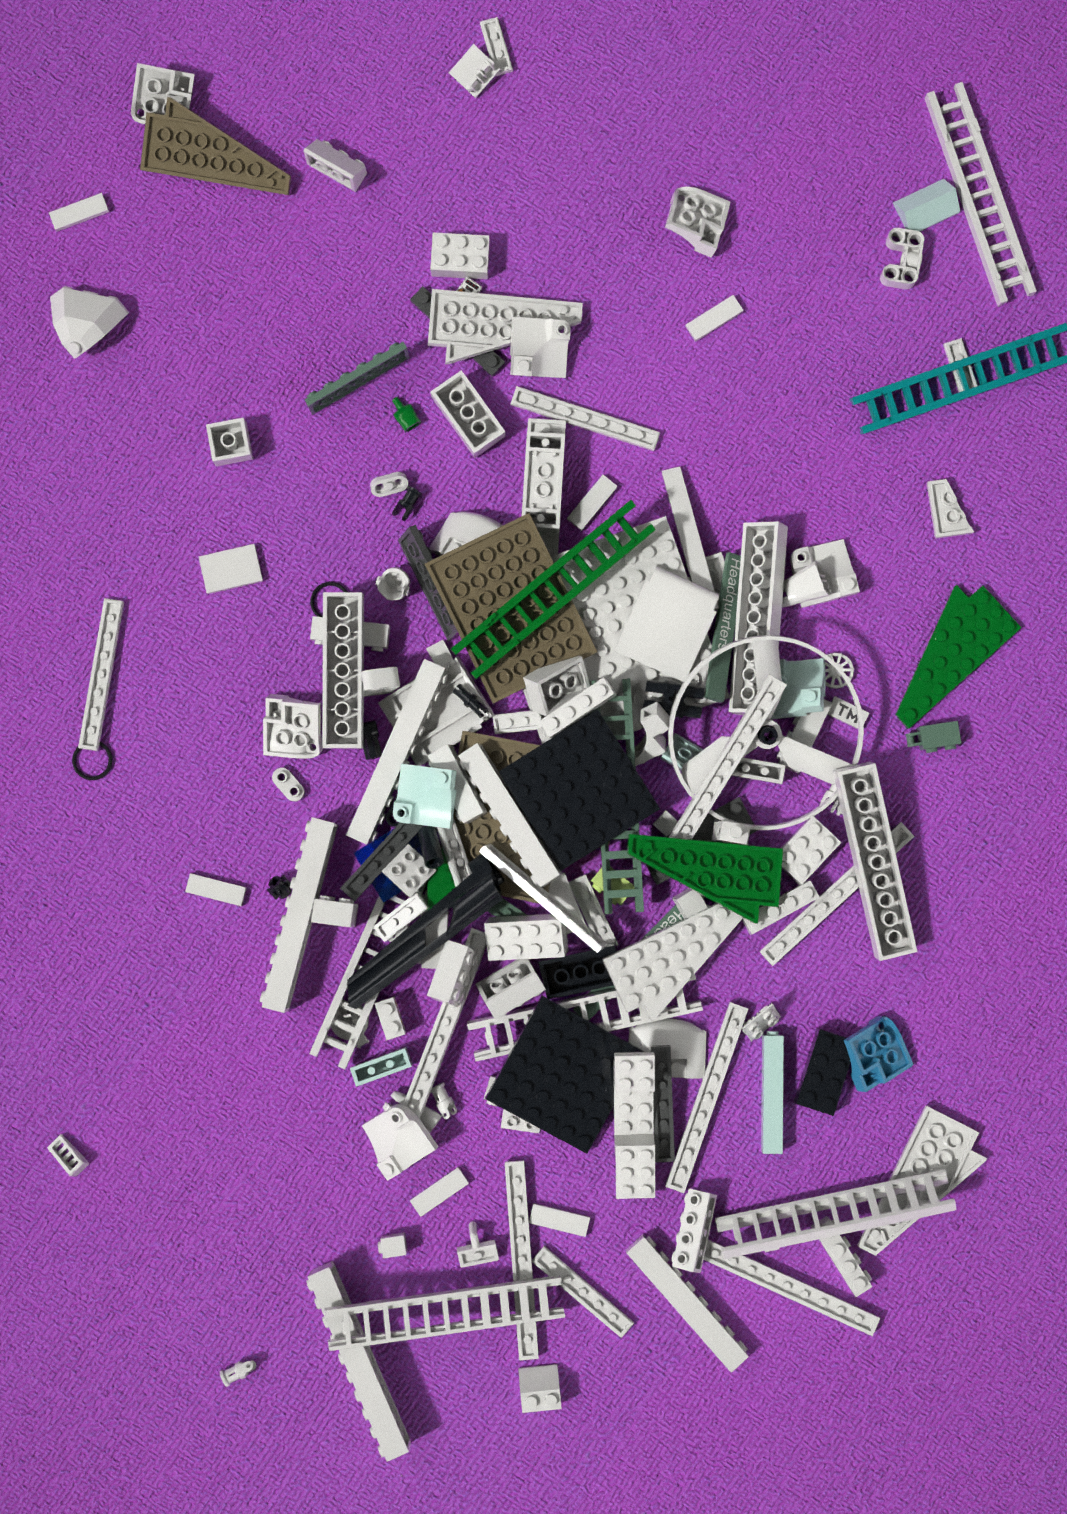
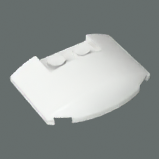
M453 512L448 516L429 549L431 553L441 556L503 525L482 514Z
M670 1018L629 1028V1043L642 1049L644 1052H651V1046L655 1045L671 1046V1072L673 1078L700 1079L704 1077L706 1060L705 1030H701L690 1022Z

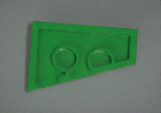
M443 848L441 850L444 863L442 866L435 868L436 872L427 880V904L430 908L455 888Z

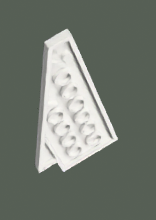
M716 903L603 958L602 960L625 1011L628 1013L644 1005L650 1020H655L743 917Z
M925 1105L889 1181L945 1169L948 1184L934 1187L938 1201H940L987 1160L986 1157L971 1150L979 1132ZM926 1188L924 1191H915L919 1205L930 1203ZM907 1193L896 1195L900 1210L911 1207ZM888 1197L880 1198L877 1203L880 1214L891 1212ZM919 1218L865 1229L857 1246L876 1256Z

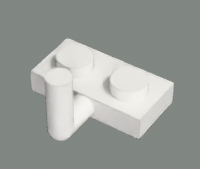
M470 1222L471 1245L457 1247L460 1267L498 1261L499 1256L495 1240L479 1243L477 1225L475 1222Z

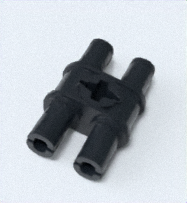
M647 680L645 691L660 693L664 697L662 701L644 699L643 708L658 702L670 716L673 705L669 697L673 696L674 691L677 695L683 683L669 682V680H664V682ZM687 686L679 702L675 717H679V719L683 718V716L701 718L702 707L685 705L684 699L686 697L703 699L705 688Z

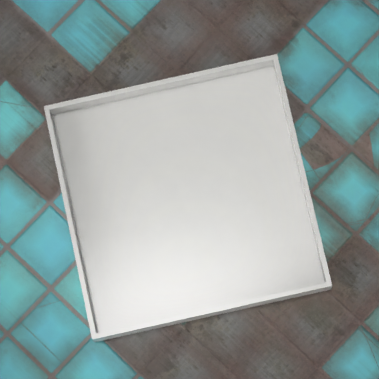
M666 516L633 527L637 534L650 524L656 530L572 599L597 650V653L583 659L590 686L592 680L597 681L604 677L609 681L618 696H623L622 679L630 678L633 732L644 728L640 722L644 699L662 701L664 697L660 693L645 691L647 680L658 682L669 680V682L684 683L614 651L645 580L650 581L656 566L688 580ZM625 531L613 534L622 546L631 540ZM605 538L594 541L608 559L616 553L615 549ZM588 547L579 553L593 571L602 565ZM568 551L551 556L553 562L555 563ZM573 559L563 566L577 584L587 577ZM559 572V575L567 591L569 592L573 588ZM708 634L702 643L689 674L702 660L711 654L712 645ZM709 662L693 677L688 686L706 687ZM727 687L724 700L730 698ZM524 688L522 690L525 695L529 710H532L527 689ZM675 691L673 693V696L669 697V700L672 701V705L674 704L676 698ZM686 697L684 699L685 705L705 707L716 703V701L706 698ZM623 701L604 703L601 705V715H624ZM606 721L614 735H625L624 721ZM537 729L542 744L551 739L544 729Z

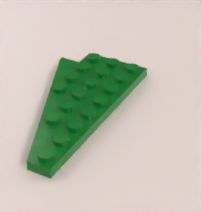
M958 585L953 587L895 713V716L907 729L914 725L1021 629V626L984 586H981L970 597Z
M635 834L628 835V855L752 923L758 924L759 906L779 907L783 849Z

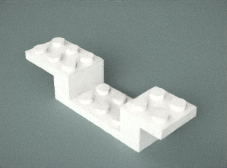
M528 418L522 516L530 513L550 556L558 554L566 421Z
M654 1052L614 1053L616 1199L655 1198V1141L653 1123Z

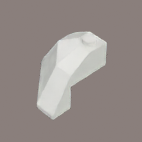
M64 286L50 297L54 328L62 345L74 359L102 339L129 313L117 297L101 296L98 293L86 290H73L72 287Z

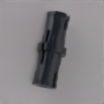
M462 684L457 685L456 687L462 692L460 693L454 688L453 694L464 702V706L471 708L479 718H482L484 714L479 709L487 713L488 708L479 702L477 696L471 694Z

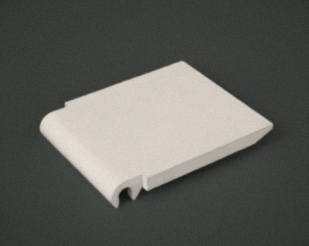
M656 566L650 581L645 580L614 651L684 682L716 615L714 607L720 594Z
M459 656L445 665L443 662L438 664L447 669L448 677L444 684L441 683L438 691H441L439 698L436 702L433 701L431 716L429 719H425L423 726H425L424 732L421 737L418 736L416 739L417 747L414 754H410L417 766H422L430 761L428 755L447 744L454 746L459 743L462 731L475 733L483 728L482 723L495 715ZM415 679L378 703L393 728ZM462 684L471 694L477 696L479 702L488 708L487 713L479 709L484 714L482 718H479L471 708L464 706V702L453 694L454 688L460 693L462 692L456 687L457 685Z

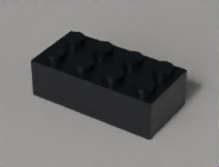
M616 942L607 943L604 949L598 953L589 947L567 952L565 957L540 958L538 963L546 989V997L553 999L613 986L614 984L602 959L618 951Z
M816 1028L794 1103L834 1116L850 1065L849 1054L844 1043L846 1037Z

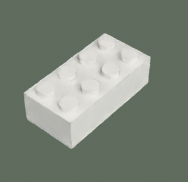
M462 370L430 392L431 398L474 458L506 437L505 430Z
M553 914L489 917L484 923L488 961L565 957L569 951L566 926Z

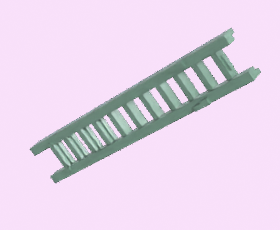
M630 678L622 679L623 696H618L617 694L607 701H623L624 715L602 717L605 722L624 721L625 735L614 736L617 740H625L626 755L636 769ZM592 680V681H591V685H593V684L596 683L597 681ZM600 706V707H598L597 709L599 710V712H600V714H601V706ZM639 822L632 826L630 831H624L613 839H628L629 834L640 835ZM606 842L601 846L604 914H613L612 898L635 897V912H644L641 861L628 855L627 850L609 851V842ZM632 858L633 869L610 871V859ZM633 877L634 889L611 890V879Z

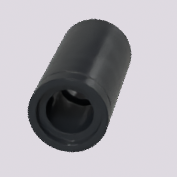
M425 826L418 831V838L425 866L429 869H435L443 865V854L437 829L433 826Z

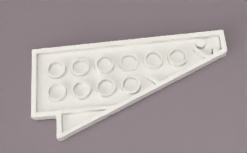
M432 289L428 346L447 347L445 364L455 363L510 346L512 317L565 320L569 323L570 327L581 324L583 303ZM560 326L558 331L564 329V327Z

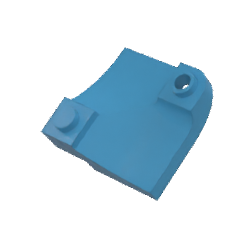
M886 1016L873 1018L868 1021L869 1024L844 1040L851 1062L852 1073H850V1076L857 1091L867 1092L880 1083L885 1084L914 1065L898 1028Z

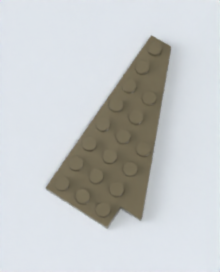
M167 97L165 115L146 112L140 170L289 195L291 176L173 98Z

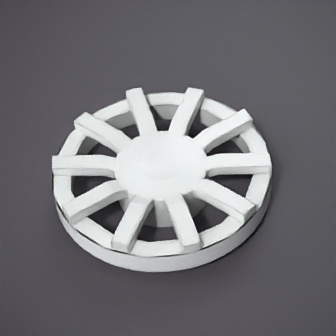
M842 653L828 654L827 656L833 661L832 656H838L836 664L843 672L850 671L848 679L851 681L854 673L851 660ZM841 657L846 660L844 663L839 664ZM825 662V665L828 667V669H825V672H828L825 680L829 677L832 678L831 684L825 681V686L833 689L846 686V683H842L841 675L832 665ZM848 663L850 668L843 669V666ZM835 679H838L840 685H834Z

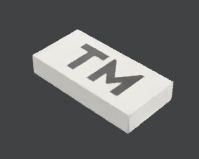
M835 696L827 715L858 729L856 707ZM862 710L863 725L869 715V712Z

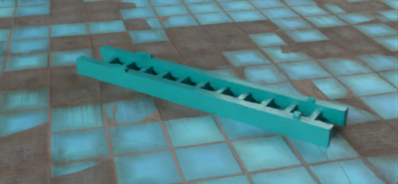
M1064 323L849 398L852 406L866 401L873 422L860 427V434L880 429L1067 363V355L1058 358L1056 345L1052 339L1053 335L1067 331V324ZM1044 339L1051 360L1040 364L1034 342ZM1027 345L1033 367L1023 370L1016 348ZM1009 351L1016 373L1005 376L998 354ZM991 357L998 379L987 382L981 360ZM974 364L980 385L969 389L963 367ZM956 370L964 391L952 395L945 373ZM938 376L944 398L934 401L927 379ZM919 382L926 404L916 407L910 385ZM898 389L902 390L908 408L907 411L898 413L892 392ZM884 395L890 417L881 420L874 398Z

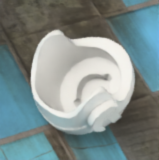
M391 567L385 570L382 576L377 577V588L386 599L399 600L409 595L410 579L403 569Z

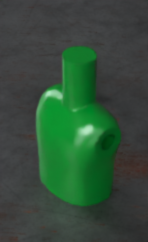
M395 397L392 400L397 408L393 416L405 433L421 424V420L411 404L404 406L399 397Z

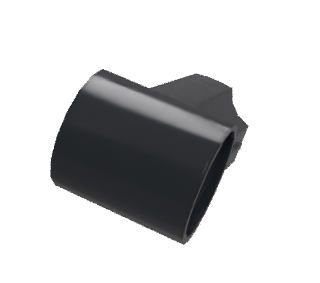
M375 720L363 723V750L366 760L380 758L382 755Z

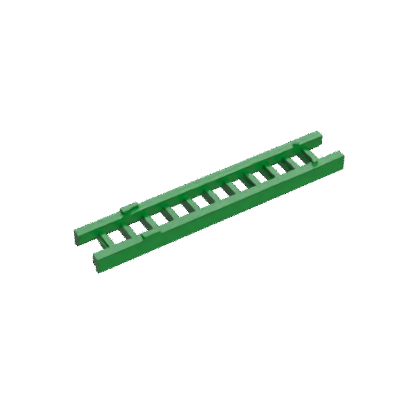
M632 500L627 502L451 648L452 652L457 655L470 645L471 651L478 659L483 661L479 667L471 672L475 679L486 672L656 530L650 524L637 534L623 516L636 506ZM616 522L631 538L624 546L620 544L609 530ZM601 535L605 537L616 551L609 559L594 543V540ZM586 547L602 564L594 571L579 555ZM572 559L587 576L579 584L574 581L563 567ZM557 571L573 588L563 597L548 580ZM543 583L558 600L548 609L533 592ZM528 595L543 612L534 621L528 617L518 604ZM512 608H515L528 624L518 634L503 617ZM498 620L513 636L504 646L499 643L488 629ZM483 632L498 649L488 659L473 642Z

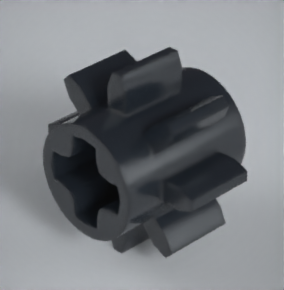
M284 875L281 877L274 876L268 883L270 888L267 891L275 900L278 897L284 899L291 892V882Z

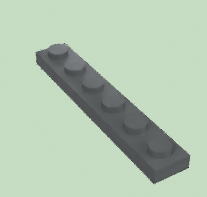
M422 286L410 299V302L430 319L432 294ZM494 351L471 357L491 377L505 364V361Z
M399 823L340 889L355 902L424 825Z
M655 1045L651 1046V1052H654L655 1092H653L655 1162H675L671 1046Z

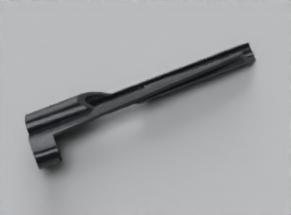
M482 854L470 861L468 866L472 871L471 875L347 979V1006L354 1009L360 1007L502 900L500 885L505 880L493 863ZM453 908L452 920L447 931L426 946V927Z

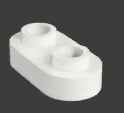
M394 472L376 477L370 483L371 492L377 497L402 492L408 487L407 476L402 472Z
M278 768L273 772L272 780L287 799L297 802L304 797L305 791L303 786L289 770ZM280 774L285 775V779L283 781H280L278 779ZM293 788H296L298 791L296 795L291 794Z

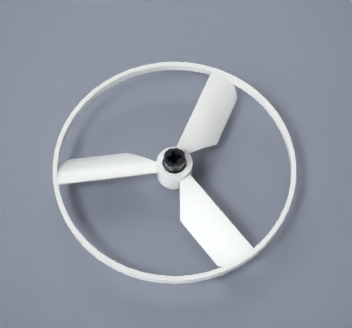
M764 635L743 638L731 642L708 655L692 670L676 695L669 719L668 744L674 770L687 793L692 798L694 797V794L699 789L730 738L726 736L718 738L686 762L680 773L673 747V728L676 711L685 689L693 677L709 661L735 646L752 642L757 693L769 674L782 681L779 648L774 640L795 643L806 647L822 656L838 671L851 692L857 711L858 740L852 764L783 736L780 726L771 719L781 696L743 756L745 757L758 746L763 749H771L778 746L789 767L830 784H835L833 770L858 764L863 745L864 725L862 709L855 689L843 670L819 649L805 642L783 636ZM836 789L825 802L811 812L799 818L778 824H746L728 819L711 809L708 813L721 821L750 825L751 830H775L802 823L817 815L838 797V792Z

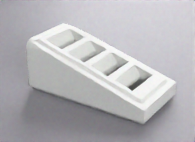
M60 1134L47 1147L71 1177L78 1176L89 1165L85 1157L63 1134ZM63 1143L64 1146L57 1151L56 1149ZM68 1149L69 1152L62 1157L61 1155ZM71 1156H74V1158L68 1163L67 1160Z

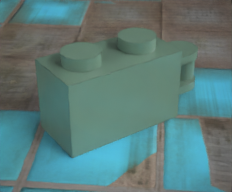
M958 721L920 726L916 728L917 732L905 734L907 747L919 746L920 751L926 750V753L937 752V748L945 747V750L957 749L956 745L961 744ZM914 736H918V743H915Z

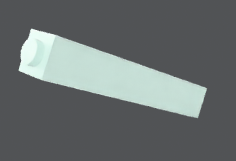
M767 1031V1035H762L761 1152L763 1154H783L784 1036L779 1035V1031Z

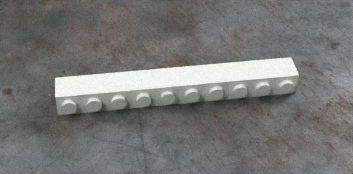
M426 659L423 660L346 836L366 845H370L371 842L374 843L378 835L377 827L379 824H383L386 817L384 811L386 807L391 806L394 799L392 793L399 786L401 764H409V761H407L410 754L413 755L416 750V739L418 736H422L425 729L423 723L425 719H429L433 711L431 705L433 701L436 702L439 698L441 691L438 690L441 683L444 684L447 680L448 673H446V668Z

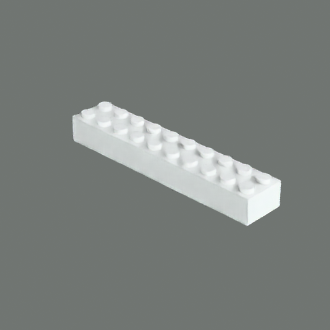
M780 522L743 523L734 641L753 636H780L788 526ZM752 642L735 646L733 650L729 712L736 715H744L757 694Z
M870 761L833 770L874 957L879 961L915 953L917 952L876 763Z
M313 817L311 821H307L305 828L307 837L306 840H302L300 851H303L301 859H297L295 869L298 870L297 875L292 878L290 888L293 889L292 894L287 897L285 907L288 909L286 915H282L280 922L282 931L280 934H277L275 940L277 950L275 953H272L270 959L272 969L270 972H267L265 978L267 988L265 991H262L260 997L263 1008L282 1013L289 1011L312 925L314 899H319L338 824Z
M331 1261L311 1270L306 1283L309 1290L314 1291L316 1307L323 1312L322 1320L325 1327H329L332 1333L330 1339L332 1340L345 1338L342 1329V1321L344 1320L343 1316L326 1318L324 1308L349 1305L351 1301L335 1264ZM348 1315L351 1337L365 1335L357 1315ZM370 1345L339 1350V1360L342 1365L345 1364L348 1370L346 1372L347 1379L350 1384H354L356 1389L354 1390L356 1400L358 1402L361 1401L363 1405V1416L365 1420H369L372 1426L370 1427L372 1437L374 1439L377 1438L379 1442L378 1451L381 1457H385L388 1462L408 1453L411 1440Z

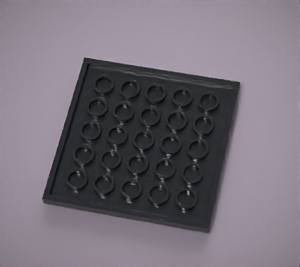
M598 709L499 771L560 871L660 809Z
M542 995L485 1099L587 1154L614 1106V1053L644 1051Z

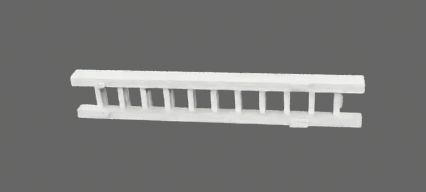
M960 82L954 86L958 102H952L940 107L934 91L927 93L924 99L995 301L999 307L1008 301L1004 289L1023 283L1027 296H1033L1037 291L981 136L978 121L974 116L963 82ZM961 109L964 119L946 125L942 114ZM967 126L970 137L952 142L949 131ZM973 143L977 154L958 159L955 149ZM980 161L983 171L964 177L961 166ZM986 178L989 189L970 194L967 183ZM992 195L995 206L976 211L973 201ZM998 213L1001 223L983 229L979 219ZM1005 232L1007 241L992 246L988 245L987 236ZM1011 249L1014 258L995 264L992 254ZM1017 266L1020 276L1001 281L1000 274H998L999 271Z
M388 877L385 880L309 1053L317 1057L323 1042L344 1051L338 1067L346 1069L380 993L378 992L366 1001L364 1008H351L347 1006L348 1001L343 1000L348 989L347 979L354 974L355 970L358 971L363 967L358 965L363 952L373 956L378 954V952L367 948L366 945L371 934L380 937L373 926H375L379 916L385 918L388 915L381 912L386 900L389 899L399 904L405 902L389 894L394 883ZM427 881L417 891L421 896L427 886ZM409 924L406 927H404L401 931H399L394 938H390L388 941L392 942L396 937H398L403 931H405L409 927ZM339 1006L360 1015L356 1026L335 1017ZM331 1024L352 1033L348 1044L327 1035Z
M694 974L689 981L696 980V975ZM615 988L555 1001V1003L566 1009L580 1006L582 1017L587 1020L585 1004L599 1001L603 1022L596 1023V1025L607 1031L703 1011L700 1000L689 1003L685 1002L683 989L676 995L678 1005L666 1006L653 1021L650 1020L644 1005L639 1007L640 1014L629 1016ZM617 997L621 1018L609 1020L605 1000ZM536 1006L509 1011L505 1016L499 1017L496 1020L493 1016L467 1021L469 1031L483 1027L486 1028L485 1037L487 1045L490 1046V1048L474 1051L475 1061L509 1054L515 1044L509 1022L523 1019L524 1024H526L528 1017L531 1016ZM504 1023L509 1043L495 1046L490 1026Z
M943 1169L715 1218L718 1232L733 1229L735 1241L738 1242L735 1245L721 1247L723 1258L728 1259L761 1251L769 1252L789 1245L955 1211V1199L938 1201L934 1188L935 1186L948 1184L946 1170ZM926 1188L930 1203L919 1205L915 1191H924ZM907 1193L911 1207L900 1210L896 1195ZM888 1197L891 1212L880 1214L876 1199ZM868 1201L872 1216L859 1218L856 1203ZM850 1205L853 1220L839 1222L836 1207ZM831 1209L834 1224L820 1226L817 1211ZM812 1213L815 1228L801 1230L797 1216ZM792 1217L796 1232L781 1235L778 1220ZM773 1221L776 1236L762 1239L759 1224ZM754 1225L757 1240L743 1243L740 1228Z
M557 1275L324 1308L326 1318L343 1316L344 1320L342 1321V1329L345 1338L328 1340L329 1351L565 1318L563 1307L549 1309L546 1288L561 1285V1277ZM538 1288L540 1310L529 1311L527 1290ZM519 1291L521 1313L510 1314L508 1292ZM499 1294L501 1316L490 1317L488 1295ZM480 1296L482 1318L470 1320L468 1298ZM461 1299L463 1321L450 1323L447 1301ZM442 1302L444 1324L430 1326L428 1303ZM422 1304L424 1327L410 1328L408 1306ZM402 1307L405 1329L390 1331L388 1309ZM383 1310L385 1332L371 1334L368 1312ZM363 1313L365 1335L351 1337L348 1315Z

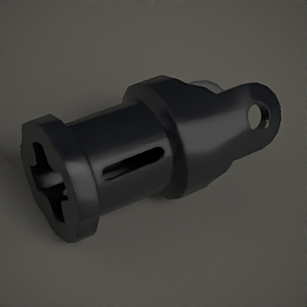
M411 486L407 487L408 491L403 499L398 501L392 512V515L396 516L400 509H406L402 521L408 519L414 510V504L423 495Z

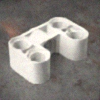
M894 228L889 232L886 238L887 247L891 250L901 251L902 255L900 265L889 264L884 267L880 275V281L884 286L911 289L915 285L923 255L924 236L921 232L903 228ZM896 236L900 241L894 242L891 237ZM915 239L918 245H913L910 240ZM885 273H892L894 278H888ZM904 276H910L912 278V281H906Z
M397 667L371 669L361 672L364 697L392 693L396 688L400 687Z

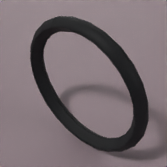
M325 582L314 589L310 598V605L317 617L323 616L317 612L314 605L316 593L325 586H335L343 592H348L342 585L336 582Z
M100 742L99 746L103 747L108 754V766L98 776H87L81 773L76 764V757L80 749L78 747L75 749L72 757L73 768L83 779H101L111 769L112 754L104 743Z

